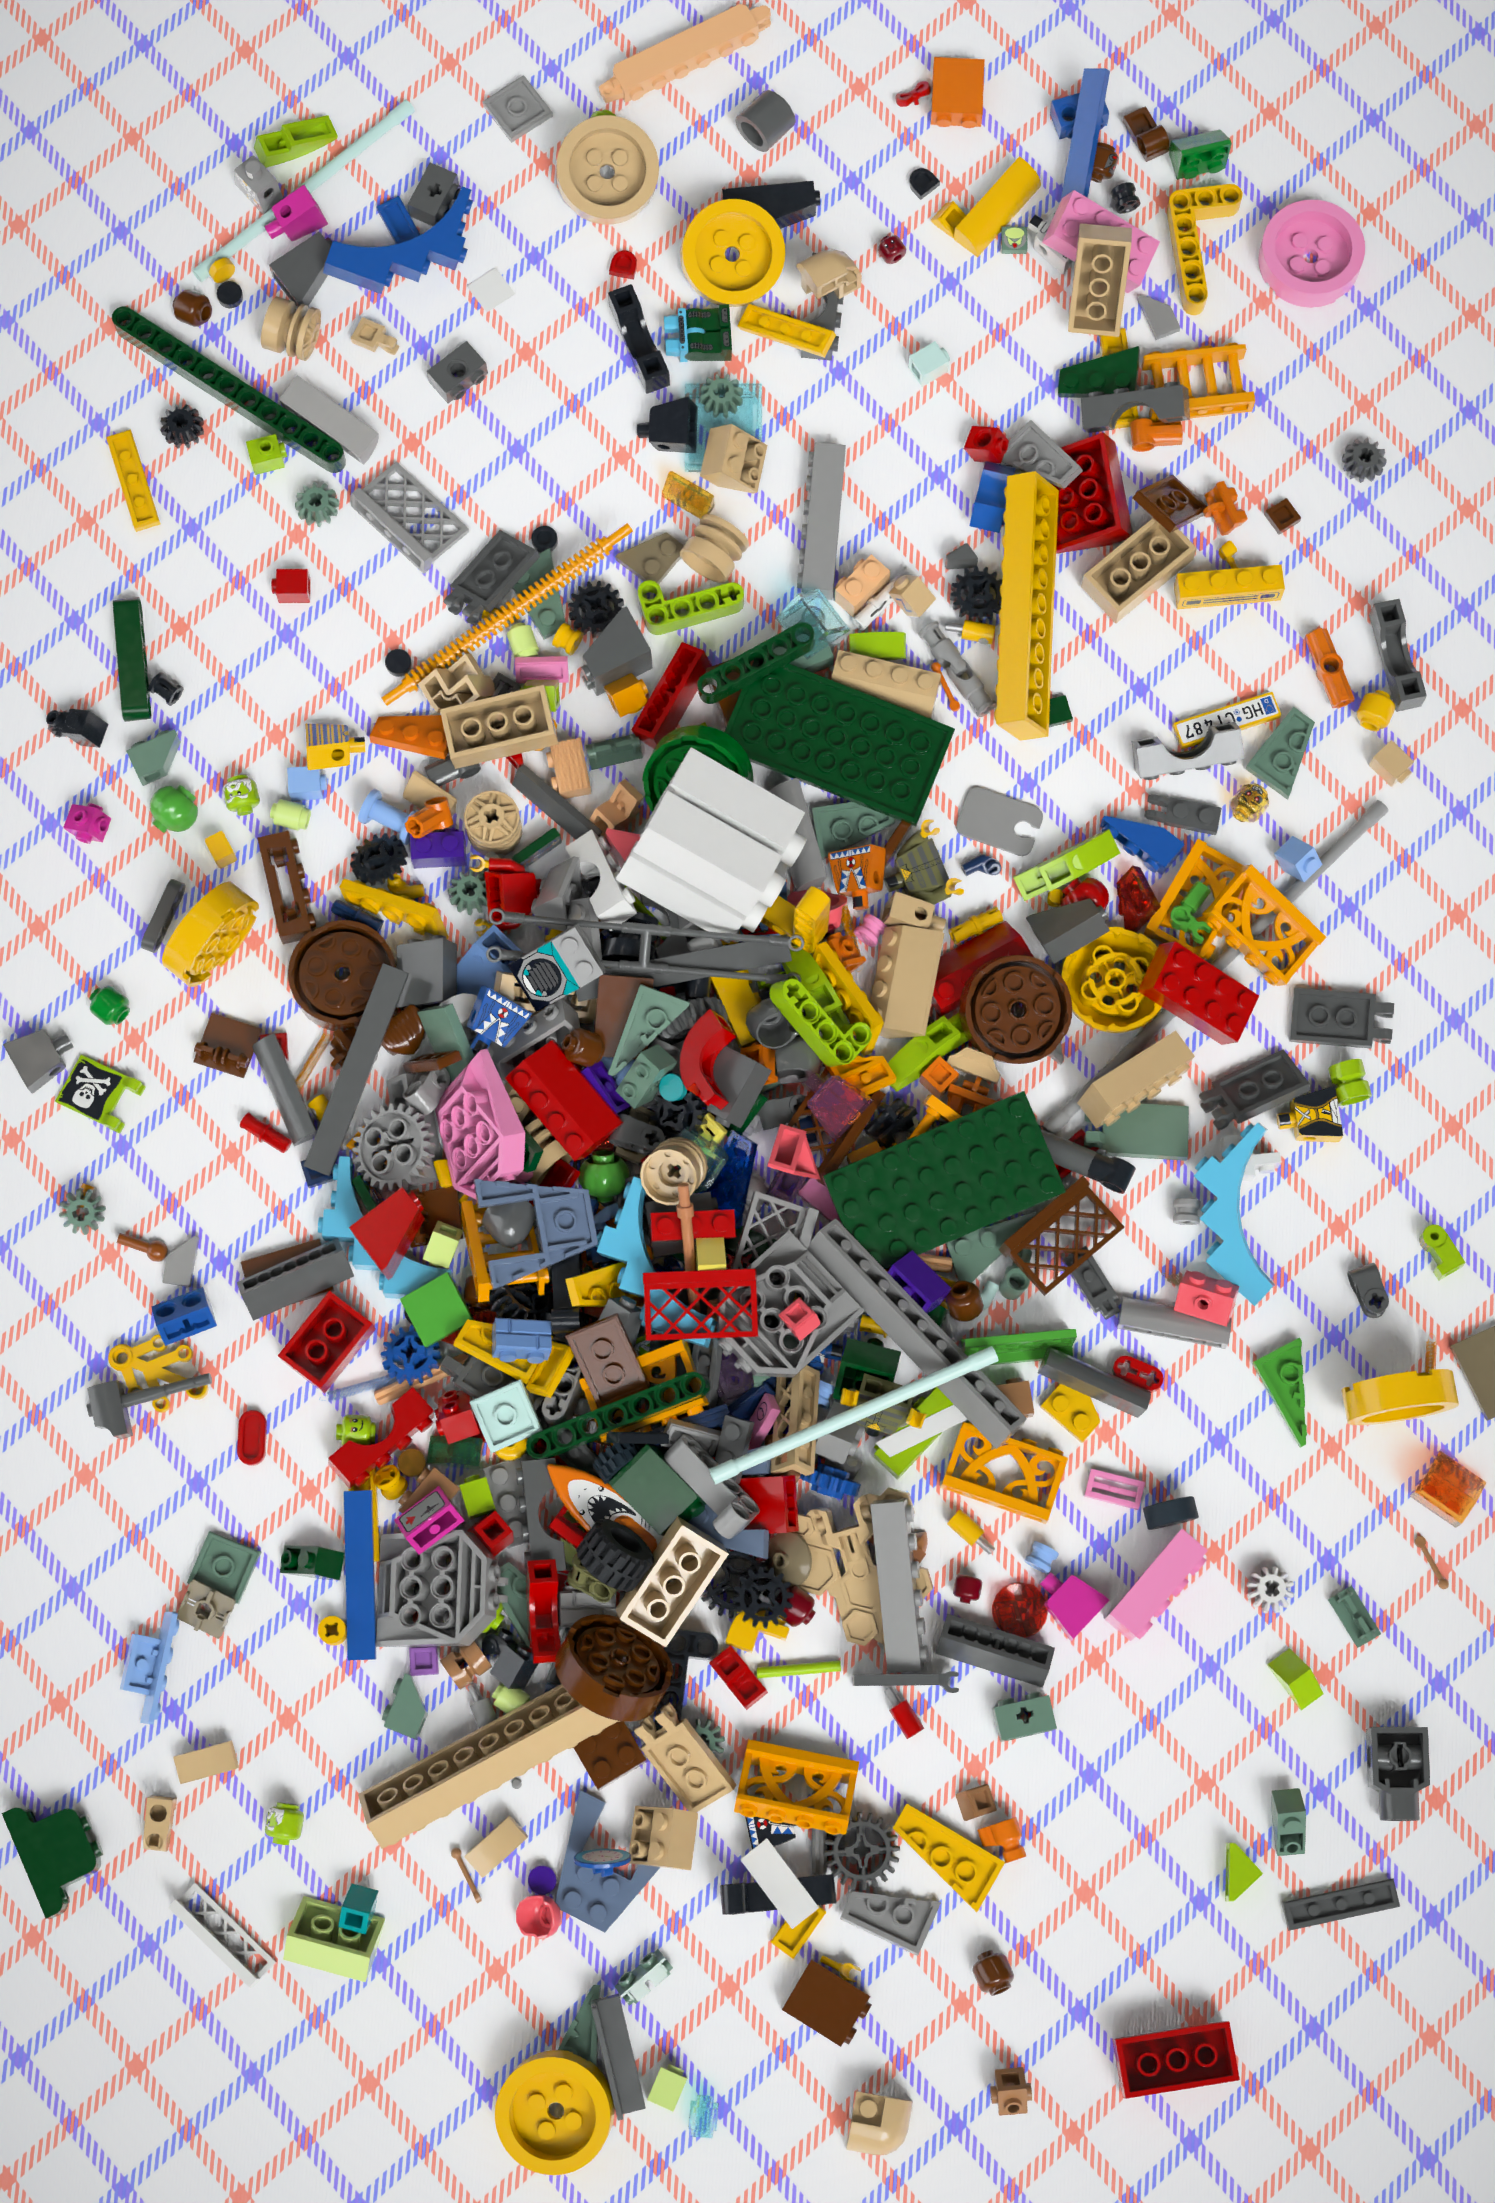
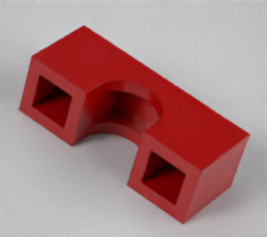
M734 1209L694 1211V1216L692 1217L693 1238H735ZM677 1212L649 1214L651 1242L682 1240L681 1219L677 1217Z

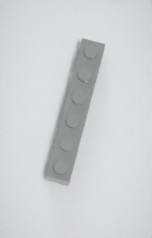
M815 442L814 452L809 451L808 467L813 468L812 476L807 475L806 491H810V500L804 501L803 515L808 516V523L802 524L801 540H806L805 548H800L799 564H804L803 573H798L797 588L802 589L801 598L833 600L846 445Z
M908 1498L876 1500L870 1505L887 1673L921 1671L925 1666L924 1663L928 1662L927 1645H922V1635L925 1634L926 1628L924 1617L919 1615V1606L923 1605L921 1589H917L916 1578H920L919 1562L914 1561L913 1550H917L916 1534L911 1533L910 1522H914L913 1505H908Z

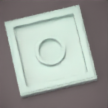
M522 1379L470 1401L491 1453L543 1431Z

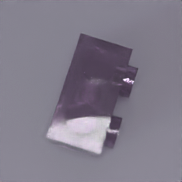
M722 1353L717 1393L719 1398L724 1396L726 1403L739 1398L754 1386L752 1373L746 1374L741 1368L737 1369L734 1366L738 1359L734 1353L728 1356Z

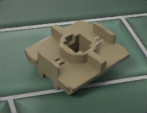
M193 1579L177 1612V1619L193 1626L195 1631L201 1630L219 1639L228 1623L230 1614L233 1612L236 1599ZM204 1603L209 1605V1608L212 1609L209 1613L201 1609V1605Z

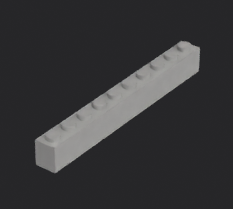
M834 1219L817 1232L810 1242L808 1251L926 1376L968 1358L837 1219ZM981 1370L971 1371L937 1386L996 1449L1012 1437L1027 1420Z

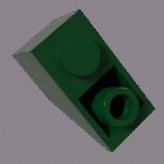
M284 1545L280 1573L322 1580H340L345 1553L319 1546Z

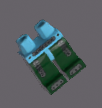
M729 304L719 305V308L712 309L691 308L686 310V308H678V315L664 316V333H678L679 338L665 339L666 356H680V362H688V360L732 361Z

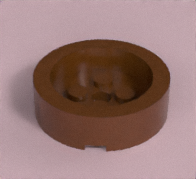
M337 920L327 922L312 932L309 931L298 942L290 957L288 981L298 1007L314 1024L330 1031H336L340 1028L344 1032L353 1027L357 1030L382 964L384 963L394 968H397V964L386 940L377 931L360 922ZM341 967L348 968L350 976L340 981L335 977L337 969Z
M1026 955L997 957L981 965L967 980L960 997V1022L967 1039L979 1052L992 1056L993 1060L1009 1064L1032 1063L1051 1054L1067 1034L1072 1019L1071 995L1062 976L1044 961ZM1015 1002L1022 1003L1025 1008L1024 1014L1018 1018L1013 1016L1010 1011Z
M595 1614L580 1618L571 1627L555 1658L556 1673L563 1687L582 1706L605 1718L633 1722L650 1716L656 1710L669 1688L673 1674L672 1663L661 1644L640 1631L620 1623L619 1617Z

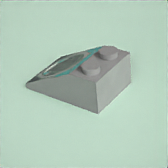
M578 923L508 965L536 1012L603 975L606 971Z

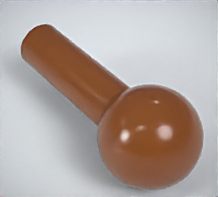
M119 1233L116 1243L146 1253L147 1257L153 1262H161L168 1255V1247L162 1241L155 1240L149 1243Z

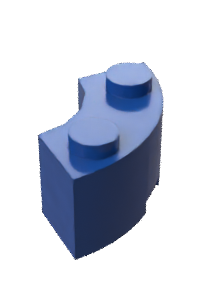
M988 461L985 462L973 506L970 527L1000 533L1002 525H1005L1003 513L1006 510L1004 489L1007 486V476L1015 475L1016 468Z

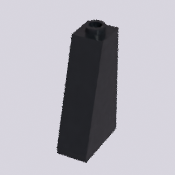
M814 181L722 189V200L741 199L752 202L766 210L774 218L780 229L816 216V206L821 205L820 191L814 189Z

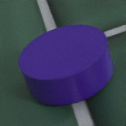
M547 1866L535 1867L528 1876L530 1889L539 1895L549 1894L554 1890L557 1883L555 1872Z

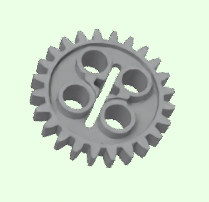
M390 1103L389 1108L380 1105V1113L371 1110L372 1119L364 1117L363 1121L366 1126L364 1128L357 1127L361 1136L353 1137V1140L359 1144L357 1147L352 1148V1151L357 1152L359 1156L354 1158L353 1162L361 1164L356 1171L364 1174L363 1180L371 1182L370 1186L387 1192L388 1190L396 1192L401 1187L404 1190H408V1183L417 1185L416 1176L425 1177L422 1171L423 1167L431 1168L427 1159L435 1158V1155L430 1153L429 1149L435 1147L436 1144L429 1142V1139L435 1133L427 1131L431 1123L423 1121L425 1115L417 1113L416 1108L408 1107V1105L401 1103L399 1106ZM404 1125L405 1129L403 1134L401 1135L400 1131L402 1126ZM381 1134V1140L377 1144L378 1136ZM411 1151V1156L407 1161V1154ZM387 1160V1167L383 1169L384 1162Z

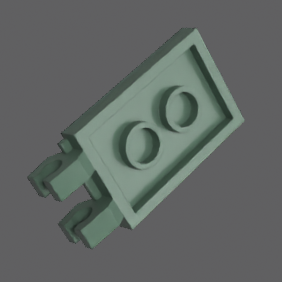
M453 1003L428 1007L417 1012L434 1053L457 1050L461 1055L462 1060L445 1067L450 1076L449 1085L475 1057Z
M1141 1103L1131 1113H1127L1126 1110L1119 1115L1120 1118L1112 1125L1107 1127L1106 1124H1103V1133L1100 1131H1086L1084 1135V1147L1102 1149L1105 1151V1156L1187 1161L1189 1106ZM1084 1113V1122L1092 1123Z

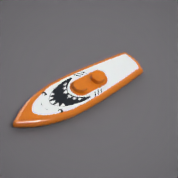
M557 1464L547 1465L551 1481L561 1501L587 1532H589L598 1519H609L631 1529L647 1544L651 1552H654L664 1536L659 1535L609 1483L604 1484L601 1478L580 1469ZM672 1578L667 1582H672L675 1578Z

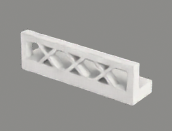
M194 1883L179 1900L175 1899L168 1907L247 1987L254 1988L277 1963L197 1883ZM195 1892L203 1898V1912H192L184 1904ZM208 1904H209L215 1911H208ZM219 1914L224 1919L223 1932H212L208 1928V1915ZM196 1915H204V1923ZM228 1924H229L235 1931H228ZM239 1934L244 1938V1951L233 1952L228 1947V1935ZM216 1935H224V1942ZM248 1943H249L256 1951H248ZM248 1954H260L268 1962L257 1975L248 1967ZM237 1955H244V1962Z

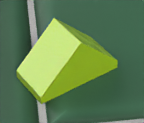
M1290 1648L1267 1664L1300 1711L1324 1694L1311 1668Z
M1227 1843L1225 1902H1234L1263 1875V1872L1236 1843Z

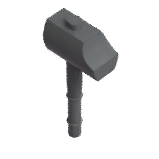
M210 1373L127 1394L124 1393L123 1383L118 1380L100 1383L87 1388L90 1401L86 1405L89 1417H93L95 1427L108 1429L112 1436L118 1439H126L133 1436L127 1407L153 1401L164 1396L168 1397L170 1394L185 1390L198 1389V1387L212 1384V1377Z

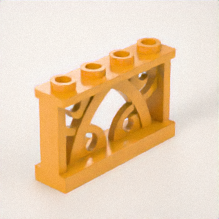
M1197 839L1147 924L1143 935L1152 940L1154 938L1163 944L1176 941L1202 959L1209 960L1216 948L1212 944L1216 936L1220 938L1223 936L1219 931L1213 930L1210 934L1205 930H1199L1198 934L1204 936V942L1198 947H1192L1187 944L1185 932L1180 930L1179 939L1159 928L1163 926L1174 929L1170 924V914L1175 906H1181L1180 902L1184 898L1180 895L1181 890L1189 892L1192 888L1191 877L1197 876L1199 881L1204 877L1205 881L1203 884L1209 885L1215 900L1226 887V882L1231 879L1225 877L1218 881L1217 876L1226 871L1235 874L1244 865L1209 847L1206 842ZM1201 856L1215 862L1220 867L1213 872L1201 859ZM1242 883L1233 893L1232 897L1239 898L1246 885ZM1228 903L1225 908L1224 905L1222 916L1227 919L1229 914L1232 915L1228 911L1238 910L1239 906L1234 903ZM1204 916L1196 918L1198 922H1206L1207 920Z
M1252 864L1241 866L1232 880L1202 913L1207 919V925L1214 931L1222 933L1226 937L1225 942L1233 949H1238L1245 956L1244 960L1250 966L1257 967L1264 974L1263 978L1265 981L1273 986L1287 985L1291 977L1316 947L1321 945L1327 938ZM1244 883L1246 887L1241 899L1232 897L1233 893ZM1259 898L1264 902V906L1262 909L1252 907L1251 903L1257 905V899ZM1226 903H1234L1239 906V910L1233 909L1228 911L1233 915L1231 922H1228L1222 916V908ZM1273 911L1276 914L1273 928L1278 940H1254L1250 927V913L1262 915ZM1282 923L1289 926L1287 932L1283 931L1285 936H1287L1286 938H1284L1280 929ZM1303 940L1306 944L1295 956L1290 946ZM1280 949H1284L1288 956L1287 966L1282 970L1277 969L1272 964L1274 956L1278 957L1279 963L1282 962L1283 954Z
M679 1340L638 1356L648 1381L654 1384H661L676 1378V1357L678 1356L682 1357L687 1373L697 1372L688 1343L684 1340ZM656 1366L660 1367L661 1373L659 1375L666 1374L665 1378H654L652 1376V1369ZM698 1377L693 1378L690 1382L693 1393H696L701 1388V1381ZM585 1378L580 1379V1385L585 1392L591 1411L598 1409ZM668 1388L664 1392V1399L667 1403H671L675 1399L673 1388ZM704 1396L615 1432L653 1431L651 1426L659 1423L662 1426H666L670 1418L677 1419V1416L685 1413L688 1416H693L703 1412V1406L709 1404L708 1399ZM638 1407L641 1413H645L648 1411L646 1409ZM619 1408L615 1412L614 1421L618 1417L624 1418L622 1409ZM594 1419L598 1429V1422ZM606 1435L600 1437L601 1442L606 1443Z
M970 1421L968 1423L963 1422L941 1488L1046 1524L1050 1517L1068 1457L1063 1456L1064 1452L1056 1448L1048 1447V1450L1037 1447V1442L1022 1438L1021 1441L1009 1438L1002 1446L991 1450L992 1444ZM972 1437H977L984 1443L981 1449H977L973 1445L974 1453L979 1456L975 1460L966 1453L964 1447L965 1442ZM1023 1453L1032 1455L1034 1457L1030 1460V1462H1028ZM960 1454L970 1465L959 1478H956L952 1474ZM1011 1455L1019 1465L1025 1480H1015L1009 1483L1000 1493L995 1491L996 1482L992 1472L984 1465L997 1458ZM1040 1461L1049 1462L1054 1469L1053 1476L1046 1481H1036L1035 1476H1041L1046 1471L1038 1469L1037 1464ZM978 1470L988 1477L986 1485H979L977 1483V1478L982 1477L981 1474L976 1473ZM1027 1486V1490L1020 1489L1023 1493L1022 1497L1017 1498L1013 1495L1012 1489L1014 1487ZM1051 1486L1045 1507L1038 1506L1037 1487Z
M748 1739L734 1812L749 1818L760 1817L769 1819L774 1823L794 1824L803 1829L814 1828L824 1830L833 1835L846 1834L859 1761ZM750 1765L759 1766L761 1776L748 1779ZM776 1770H780V1771H785V1772H786L784 1775H781V1776H773V1775H779V1772H777ZM794 1774L804 1775L807 1785L816 1793L801 1801L793 1802L781 1791L777 1784L790 1780ZM812 1777L820 1778V1779H822V1780H819V1781H818L819 1784H817V1783L812 1779ZM839 1783L848 1784L845 1798L834 1791ZM755 1784H764V1786L756 1790L755 1795L762 1794L765 1798L749 1796L747 1790ZM828 1797L839 1803L841 1806L840 1813L823 1811L825 1807L833 1811V1804L827 1799Z

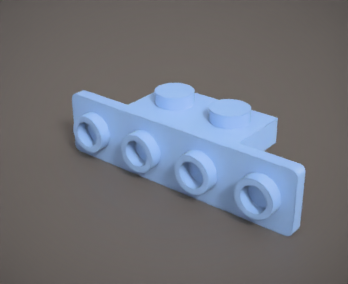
M176 1612L164 1613L159 1639L139 1634H132L119 1690L146 1695L140 1723L153 1725L154 1720H157L160 1715L161 1704L158 1702L160 1693L164 1691L167 1683L165 1670L173 1656V1648L171 1647L173 1636H176L179 1629L178 1613Z

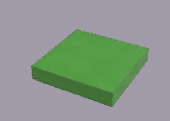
M449 1272L442 1274L400 1298L426 1348L463 1328L467 1319L474 1320Z

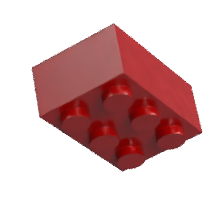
M329 1290L278 1354V1357L283 1363L325 1394L376 1328L372 1322Z

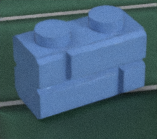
M495 1318L492 1326V1358H500L503 1362L527 1359L529 1363L533 1364L548 1360L552 1349L551 1321Z

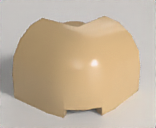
M835 249L820 251L797 263L796 267L801 273L802 289L806 295L813 292L816 299L832 291L840 299L861 288V272L854 261L843 251Z
M467 653L448 669L436 668L418 683L429 704L437 713H440V709L492 697L495 692L491 676L484 675L473 655Z
M856 2091L846 2150L870 2155H888L897 2151L904 2143L909 2130L913 2101Z

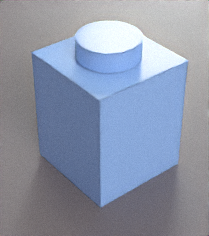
M307 766L287 768L288 793L291 801L323 799V790H327L328 785L327 776L322 774L321 769L308 770Z
M1294 836L1274 853L1282 870L1302 882H1305L1323 865L1315 848Z

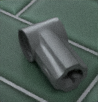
M449 754L445 759H440L427 765L424 769L428 779L440 787L457 778L466 779L476 775L481 770V766L478 763L455 769Z

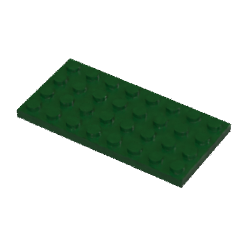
M755 659L752 667H760L763 662ZM788 663L742 689L724 732L742 746L752 763L790 778H797L800 782L897 820L908 822L916 827L955 728Z
M1025 1091L1018 1092L822 1175L841 1224L884 1269L891 1267L912 1250L917 1255H920L1066 1192Z

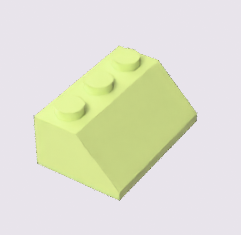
M303 1896L286 1937L283 1960L366 1982L375 1959L385 1918L373 1915L367 1933H358L338 1927L342 1906Z

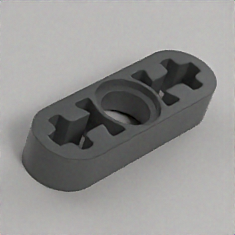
M171 879L168 882L142 938V949L152 953L158 951L183 898L186 888L185 883L175 879Z

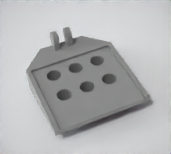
M788 1230L746 1268L757 1269V1298L759 1300V1306L757 1307L758 1337L720 1338L717 1342L722 1347V1353L725 1356L734 1353L738 1358L734 1366L737 1369L741 1368L746 1374L751 1372L754 1376L794 1378L851 1325L864 1310L792 1232ZM774 1272L781 1274L783 1284L779 1286L773 1285L769 1280V1275ZM751 1286L738 1287L731 1296L744 1306L746 1304L745 1297L751 1295ZM725 1287L724 1289L729 1293L734 1287ZM722 1291L718 1295L717 1305L726 1296ZM791 1293H798L802 1300L821 1318V1325L801 1341L795 1337L778 1316L790 1305L788 1296ZM730 1298L718 1309L729 1321L740 1310ZM747 1307L746 1310L752 1314L751 1308ZM743 1311L732 1324L740 1331H752V1319ZM717 1314L716 1332H720L727 1323ZM767 1315L776 1317L778 1327L768 1328L764 1324V1317ZM731 1326L725 1330V1332H736ZM790 1335L796 1339L797 1347L795 1349H788L784 1346L783 1338Z
M464 1530L450 1531L420 1554L421 1561L417 1567L415 1560L419 1554L402 1533L381 1534L376 1647L470 1646L496 1618V1610L499 1608V1604L508 1602V1596L497 1594V1586L504 1587L508 1585V1578L500 1577L501 1571L498 1560L474 1533ZM451 1554V1563L447 1566L446 1558ZM449 1582L451 1586L450 1591L445 1594V1586ZM419 1583V1592L415 1595L414 1587ZM417 1611L419 1616L418 1620L414 1623L413 1615ZM449 1611V1619L445 1623L443 1617L445 1612Z

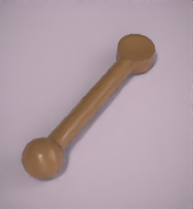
M1418 1536L1414 1540L1415 1545L1421 1548L1439 1581V1588L1447 1589L1449 1582L1443 1578L1425 1546L1426 1539L1423 1536Z
M453 1848L451 1856L456 1859L478 1904L482 1901V1898L461 1858L462 1852L459 1848Z

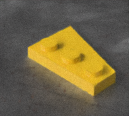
M467 1319L453 1346L517 1380L522 1379L523 1383L527 1384L538 1364L529 1363L527 1359L503 1362L500 1358H492L493 1324Z

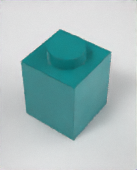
M351 1883L341 1908L338 1927L366 1934L375 1913L379 1890Z

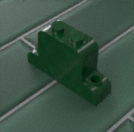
M12 1808L1 1813L45 1919H53L63 1914L67 1910L68 1903H70L66 1887L96 1873L101 1867L100 1856L104 1854L98 1840L93 1841L89 1830L92 1829V1824L86 1813L82 1815L79 1811L69 1808L56 1812L40 1821L36 1820L31 1808L27 1810Z

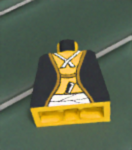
M1335 1086L1293 1098L1290 1102V1112L1278 1113L1276 1116L1278 1129L1293 1128L1296 1141L1336 1143L1340 1142L1344 1136Z

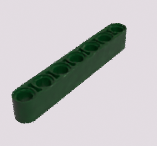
M688 1372L533 1434L527 1440L526 1450L533 1458H552L600 1439V1437L605 1436L608 1432L618 1431L702 1398L710 1390V1381L704 1374ZM698 1377L701 1381V1388L696 1393H693L689 1385L693 1378ZM668 1388H673L675 1391V1399L671 1403H667L664 1399V1392ZM643 1398L648 1399L650 1404L648 1411L645 1413H641L638 1409V1404ZM620 1408L624 1413V1418L620 1423H615L613 1412ZM594 1418L598 1422V1429L595 1433L591 1434L587 1430V1424L589 1420ZM566 1429H570L573 1435L572 1440L568 1444H565L562 1440V1433ZM540 1439H544L547 1443L546 1451L542 1454L538 1453L536 1449L537 1442Z

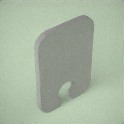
M975 787L969 790L956 829L959 835L1023 857L1032 851L1035 840L1028 837L1020 838L1016 835L1014 828L1020 822H1027L1031 827L1040 829L1043 813L1036 806Z

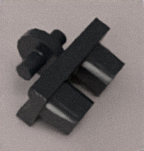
M900 1098L895 1099L890 1105L881 1102L877 1105V1110L880 1114L864 1128V1131L867 1135L877 1140L878 1144L889 1148L895 1143L896 1138L894 1135L899 1130L903 1132L909 1131L914 1126L913 1117L918 1112L915 1107L907 1105Z

